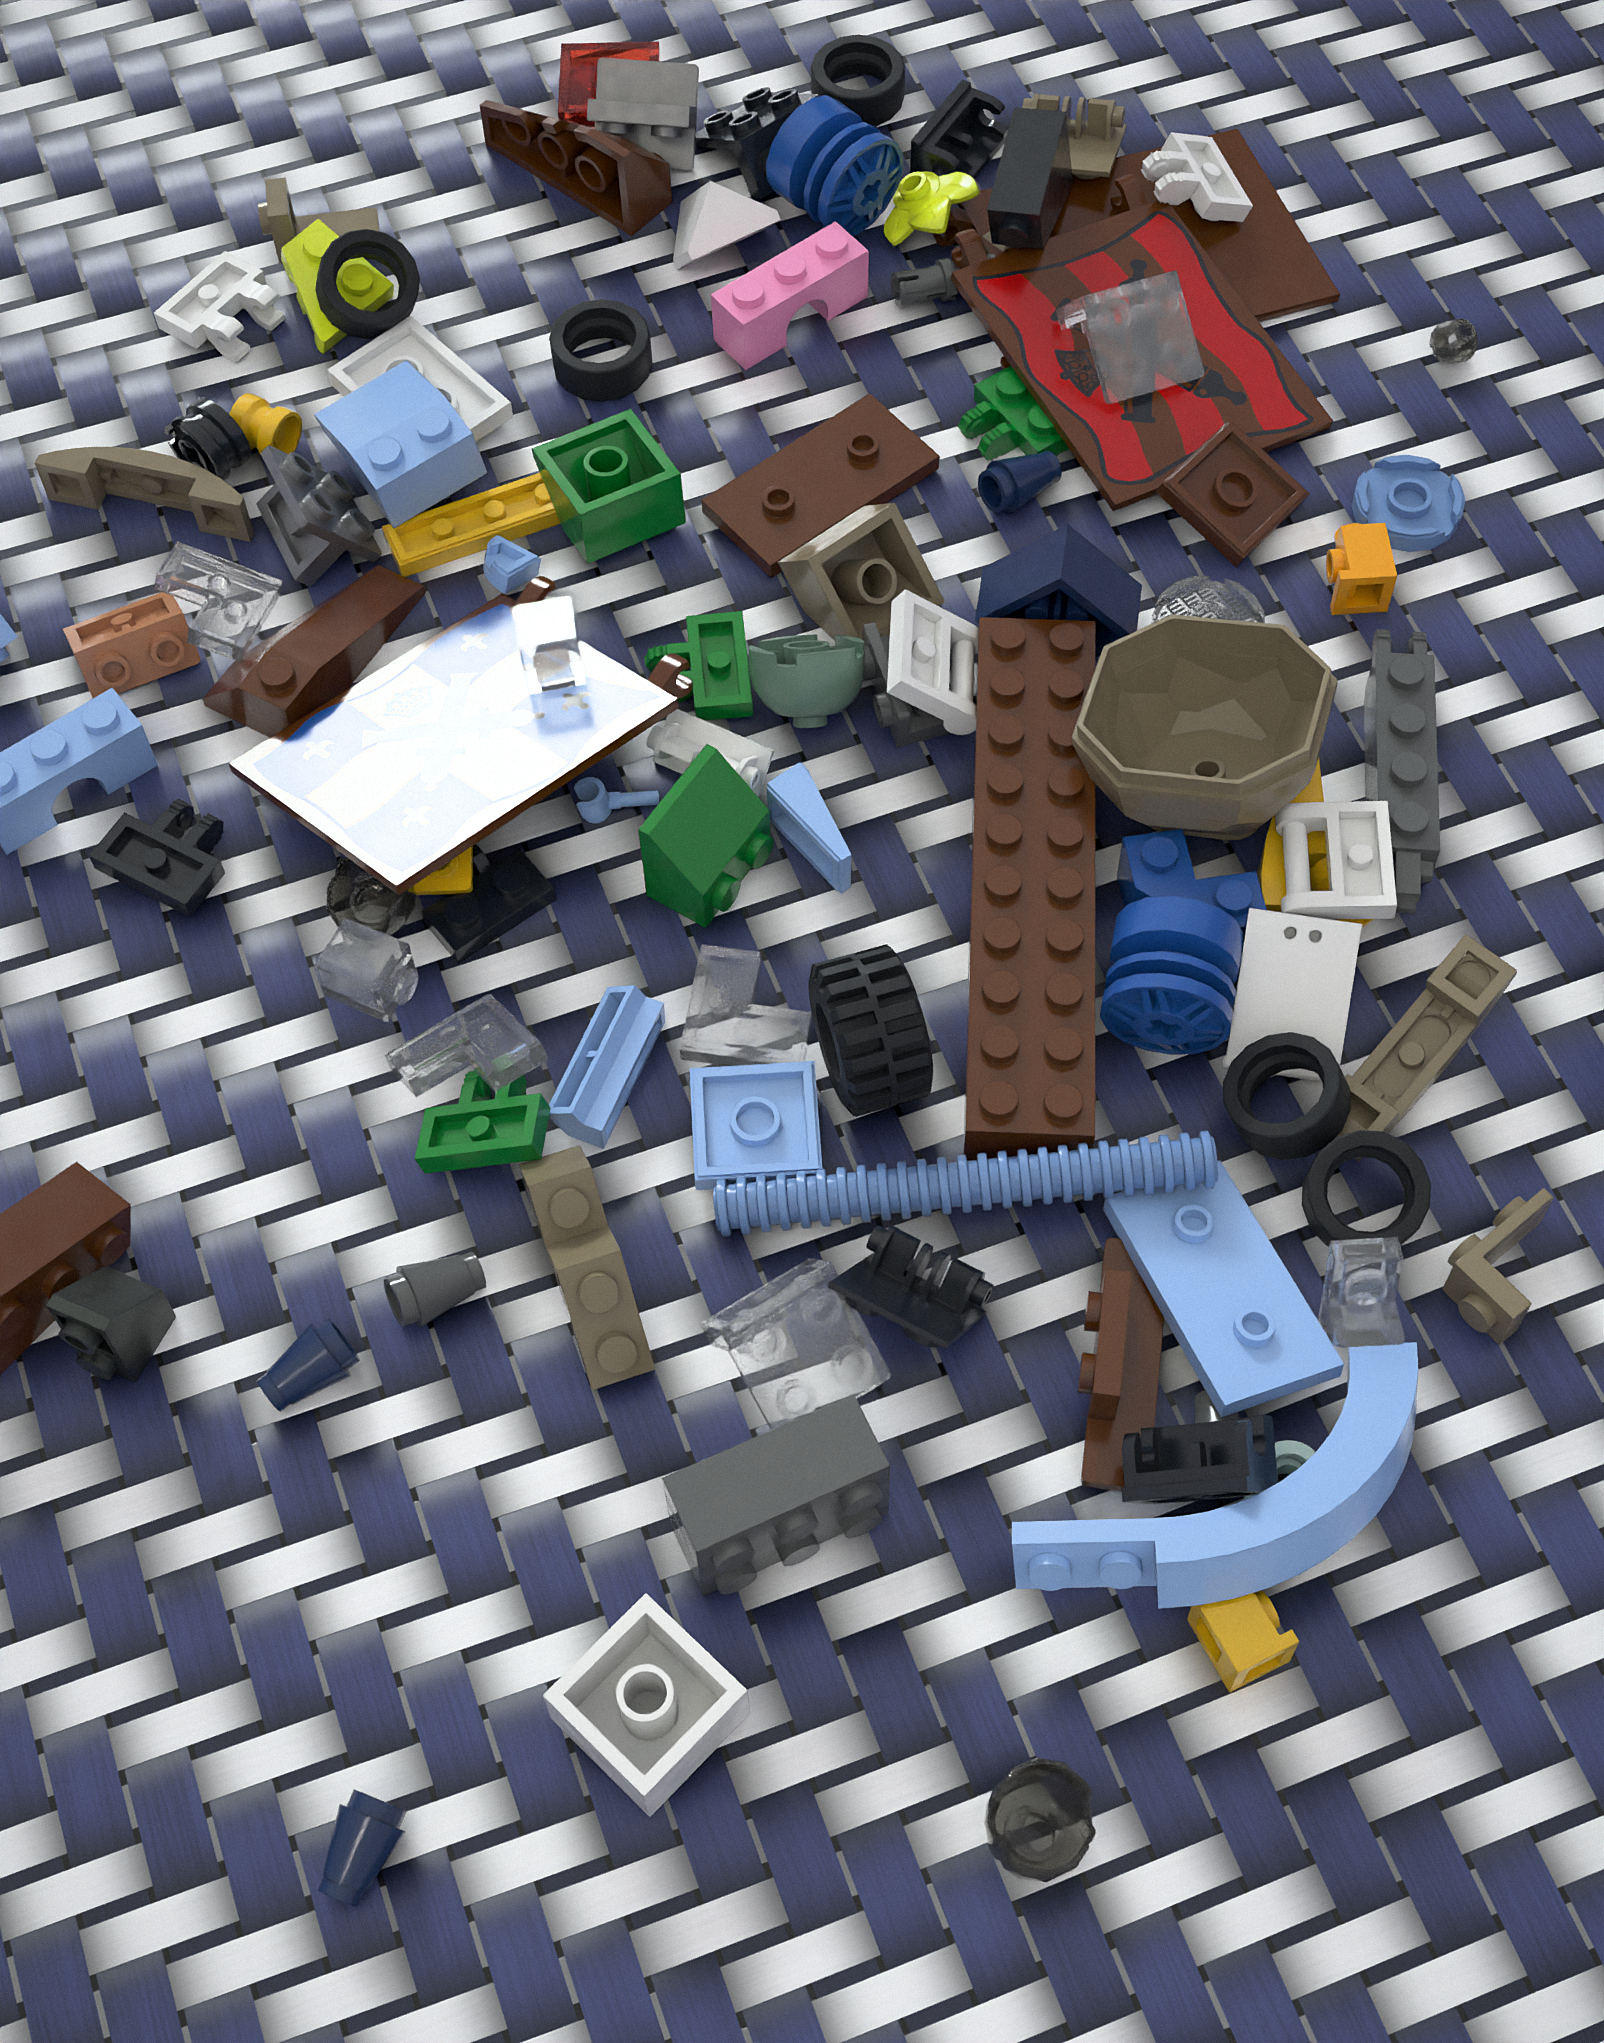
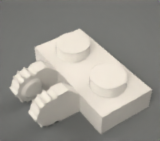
M1171 132L1162 150H1156L1154 153L1151 152L1142 161L1141 171L1148 181L1151 180V182L1156 181L1153 192L1160 203L1166 204L1168 202L1169 205H1179L1190 198L1196 212L1202 218L1210 221L1243 222L1253 207L1212 137Z

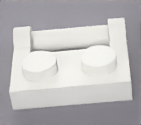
M905 589L891 602L887 693L942 719L944 728L950 733L965 735L976 730L977 705L973 703L974 655L978 653L979 628ZM950 654H952V659H951V686H950V691H949Z
M1388 801L1289 803L1275 814L1276 831L1280 836H1283L1286 896L1281 900V912L1332 920L1395 918L1397 899ZM1311 831H1325L1329 891H1311L1307 834Z

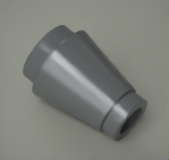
M473 1252L462 1256L455 1255L397 1266L396 1274L384 1278V1289L390 1308L401 1327L416 1323L418 1327H422L472 1296L476 1291L486 1288V1279L482 1266Z

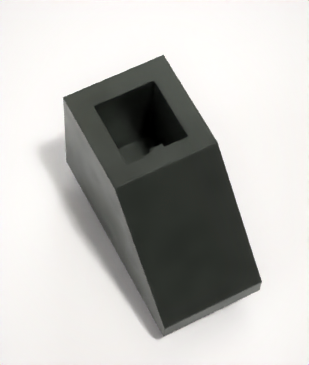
M107 1266L56 1292L46 1305L61 1328L58 1335L74 1348L78 1354L75 1361L83 1369L102 1379L110 1380L115 1373L135 1383L176 1318L162 1290Z

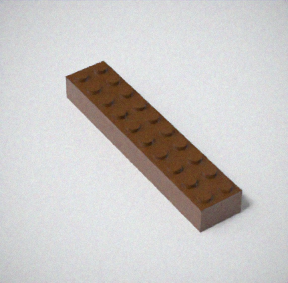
M979 617L963 1155H966L967 1161L977 1160L978 1153H986L987 1159L997 1158L998 1151H1006L1007 1157L1017 1156L1018 1149H1026L1027 1154L1031 1155L1037 1154L1038 1147H1046L1048 1153L1057 1152L1058 1145H1067L1068 1151L1078 1150V1143H1087L1088 1149L1094 1146L1095 783L1090 778L1072 744V735L1095 671V621Z

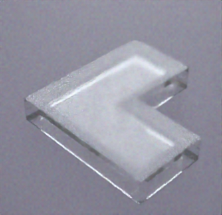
M177 542L156 573L154 589L202 606L189 627L187 643L242 662L281 596L283 580Z
M701 944L679 1049L680 1058L686 1061L724 1066L803 1062L806 1058L811 1031L812 1012L754 1005L762 964L761 952Z
M491 994L483 996L384 1055L392 1072L415 1097L420 1096L469 1066L496 1092L549 1060L542 1043Z

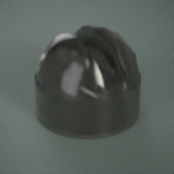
M1461 318L1445 321L1436 326L1429 340V346L1432 348L1436 360L1447 364L1468 361L1475 354L1478 344L1474 326L1468 320ZM1455 334L1457 340L1449 343V337Z

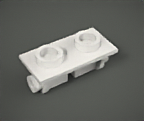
M679 709L667 716L663 728L654 726L651 729L646 745L654 750L653 762L683 774L701 750L708 744L722 754L759 797L775 750Z

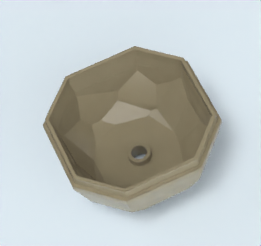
M1171 614L1103 647L1072 735V744L1090 778L1125 816L1160 832L1182 829L1184 835L1240 840L1255 833L1259 826L1267 822L1289 804L1310 783L1317 765L1335 697L1337 678L1331 674V668L1285 625Z

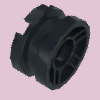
M202 397L197 399L187 407L186 417L180 415L165 426V434L169 436L172 433L173 439L168 444L178 459L197 465L222 480L229 477L231 467L238 468L250 459L251 448L242 429L221 406L209 399Z

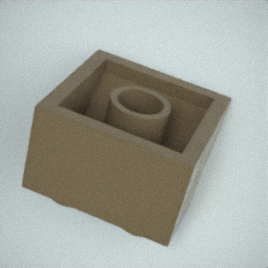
M895 503L861 507L778 562L803 611L834 641L835 635H847L862 639L863 625L875 622L880 637L889 635L891 602L905 589L937 606L945 602Z

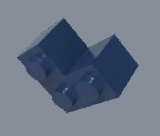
M1067 524L983 567L975 622L979 624V617L1095 621L1096 658L1101 655L1104 646L1137 631L1142 584Z

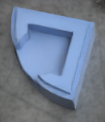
M496 535L487 544L483 571L487 580L496 589L507 594L538 576L541 558Z

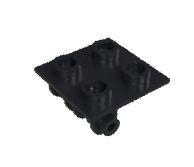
M877 1225L866 1245V1248L874 1253L831 1280L828 1288L844 1295L845 1303L855 1311L874 1317L882 1315L903 1326V1333L911 1340L927 1347L941 1346L947 1349L985 1317L987 1311L981 1308L988 1301L994 1284L984 1280L985 1272L955 1258L949 1266L941 1287H939L951 1255L946 1252H942L938 1257L927 1280L923 1279L922 1276L931 1258L933 1246L925 1243L918 1252L910 1271H908L921 1240L893 1225L888 1229Z

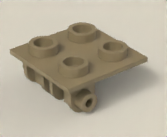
M1035 93L1033 98H1024L1022 108L1060 111V96ZM1065 96L1061 111L1066 112L1072 174L1081 179H1095L1100 176L1109 177L1127 130V124H1124L1125 106H1116V100L1090 98L1088 102V120L1086 121V98L1080 97L1077 105L1076 120L1071 119V96Z

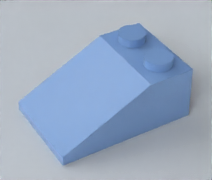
M407 360L314 414L317 422L393 529L487 474L473 433L447 398Z

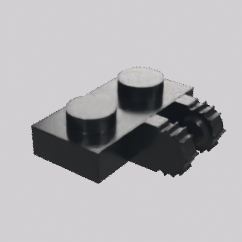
M180 799L173 800V803L169 804V808L164 810L152 826L124 812L90 853L89 858L94 869L191 917L225 874L221 860L209 855L214 846L218 844L219 839H221L222 833H224V821L207 813L206 816L203 815V818L199 819L198 824H195L181 841L180 839L184 835V831L188 830L194 818V806Z
M476 844L473 845V874L475 877L473 878L472 891L464 894H443V898L421 911L424 924L458 964L556 901L554 887L520 848L491 866L480 847Z

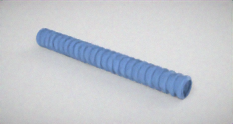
M1206 1130L1200 1131L1198 1138L1191 1139L1186 1132L1180 1133L1178 1140L1171 1141L1166 1134L1159 1135L1158 1142L1149 1143L1148 1137H1139L1138 1144L1129 1145L1127 1139H1119L1118 1146L1109 1147L1107 1141H1099L1098 1148L1088 1149L1087 1143H1078V1150L1068 1151L1067 1145H1058L1057 1152L1048 1153L1046 1147H1038L1037 1154L1031 1155L1027 1154L1026 1149H1018L1017 1156L1007 1157L1006 1151H998L997 1158L987 1159L986 1153H978L977 1160L967 1161L966 1155H958L957 1162L947 1163L946 1157H938L937 1164L927 1165L926 1159H918L917 1166L907 1167L906 1161H897V1168L887 1169L886 1163H877V1170L867 1171L865 1165H857L856 1172L847 1173L845 1167H837L836 1174L827 1175L825 1169H817L816 1176L807 1177L805 1171H797L796 1178L787 1179L785 1173H777L776 1180L767 1181L766 1175H757L756 1182L750 1183L747 1182L746 1177H737L736 1184L730 1185L727 1184L726 1179H718L716 1186L713 1188L717 1230L721 1231L723 1237L731 1236L733 1229H741L743 1235L751 1234L753 1227H761L763 1233L771 1232L774 1225H781L783 1231L791 1230L792 1224L801 1223L803 1229H809L814 1221H821L823 1227H829L834 1219H841L843 1225H849L854 1217H861L863 1223L871 1222V1216L881 1215L883 1221H890L891 1214L901 1213L903 1219H910L912 1216L911 1212L922 1211L923 1217H930L932 1215L931 1210L942 1209L943 1215H950L952 1213L951 1208L962 1207L963 1213H971L972 1206L982 1205L983 1211H991L992 1204L1002 1203L1003 1209H1011L1012 1202L1022 1201L1023 1207H1031L1032 1200L1042 1199L1044 1205H1051L1053 1198L1062 1197L1064 1203H1071L1073 1196L1082 1195L1084 1201H1092L1093 1194L1103 1193L1104 1199H1112L1113 1192L1123 1191L1124 1197H1132L1134 1190L1143 1189L1145 1195H1152L1154 1188L1163 1187L1165 1193H1173L1175 1186L1183 1185L1185 1191H1193L1195 1184L1203 1183L1206 1189H1213L1215 1182L1218 1181L1216 1147L1213 1136L1210 1137L1209 1132Z

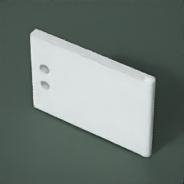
M1255 908L1248 909L1227 1052L1222 1060L1223 1067L1229 1068L1231 1062L1251 1043L1267 1035L1287 1032L1314 1037L1331 1050L1340 1066L1362 924ZM1300 1068L1284 1070L1275 1074L1322 1082L1317 1073Z

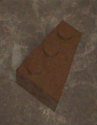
M77 1161L0 1214V1375L55 1321L46 1307L53 1294L104 1266L109 1267L130 1246L131 1204Z

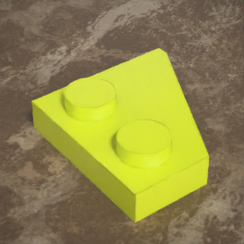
M317 219L282 247L281 261L289 280L295 284L297 289L296 297L303 315L307 314L315 333L314 342L316 347L324 354L347 334L333 326L320 309L315 292L321 258L331 242L339 237L320 219ZM363 257L349 259L343 263L337 272L336 284L339 293L346 302L360 310L375 312L393 297L394 284Z

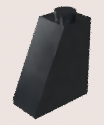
M1014 107L987 207L992 244L1005 245L1016 249L1023 247L1044 249L1073 184L1066 112Z

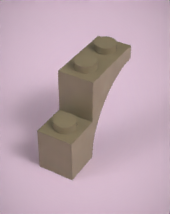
M578 1145L543 1156L540 1160L519 1164L535 1221L548 1253L592 1390L655 1370L623 1256L608 1226L591 1165L581 1146Z

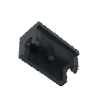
M962 79L911 140L910 173L929 171L937 176H942L954 172H962L975 180L1003 146L1009 129L999 121L989 119L983 109L990 111L992 114L1000 115L1005 109V105L996 97L972 88L970 82Z
M1269 1415L1158 1428H1141V1438L1138 1432L1127 1433L1123 1438L1122 1458L1125 1488H1121L1122 1502L1156 1505L1254 1496L1278 1483L1273 1417Z

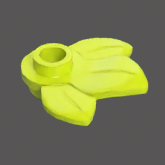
M918 171L908 174L900 181L898 189L893 196L895 207L884 224L886 238L893 246H896L906 239L914 229L928 233H944L948 224L951 204L962 203L979 195L978 185L971 176L962 172H954L942 176H937L929 171Z

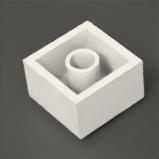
M646 1593L543 1694L551 1719L649 1817L659 1809L750 1714L747 1689Z

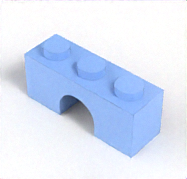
M113 688L0 752V847L6 855L58 825L52 813L53 803L59 793L71 783L84 778H95L109 795L158 766L142 724Z

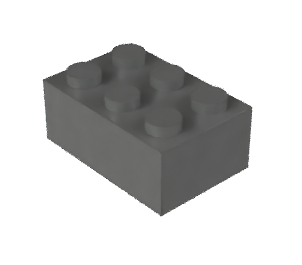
M854 1394L662 1478L670 1525L702 1596L719 1590L720 1594H730L750 1585L757 1578L756 1572L778 1562H782L784 1566L801 1563L819 1551V1544L843 1533L846 1538L863 1535L877 1527L882 1521L881 1516L889 1512L890 1464Z

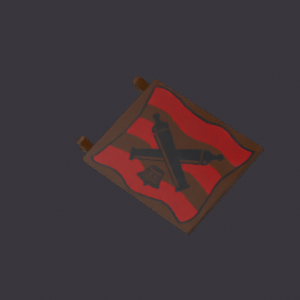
M1128 174L1115 179V186L1120 192L1111 195L1110 204L1119 214L1048 238L1044 249L1023 247L988 259L979 234L974 229H968L955 234V241L960 247L954 248L951 253L954 264L959 268V270L952 272L951 281L1044 414L1054 425L1058 434L1112 511L1157 495L1156 491L1161 483L1229 419L1265 452L1326 430L1333 423V419L1168 202L1164 204L1163 202L1160 203L1159 200L1148 204L1141 183L1134 174Z

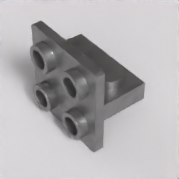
M600 58L597 63L596 99H588L587 120L595 121V129L631 140L649 152L660 155L670 164V169L692 170L695 159L699 67L696 64Z
M270 445L263 450L261 456L275 484L256 505L295 581L311 587L345 550L372 562H375L382 555L372 535L375 532L372 523L360 512L352 497L355 494L354 489L341 474L332 470L328 473L312 466L303 456L296 452L287 454Z

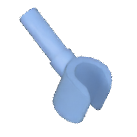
M594 777L583 778L574 786L578 798L583 800V802L577 803L576 806L582 818L589 823L598 824L603 822L610 816L612 809L659 804L658 791L607 792L604 784Z

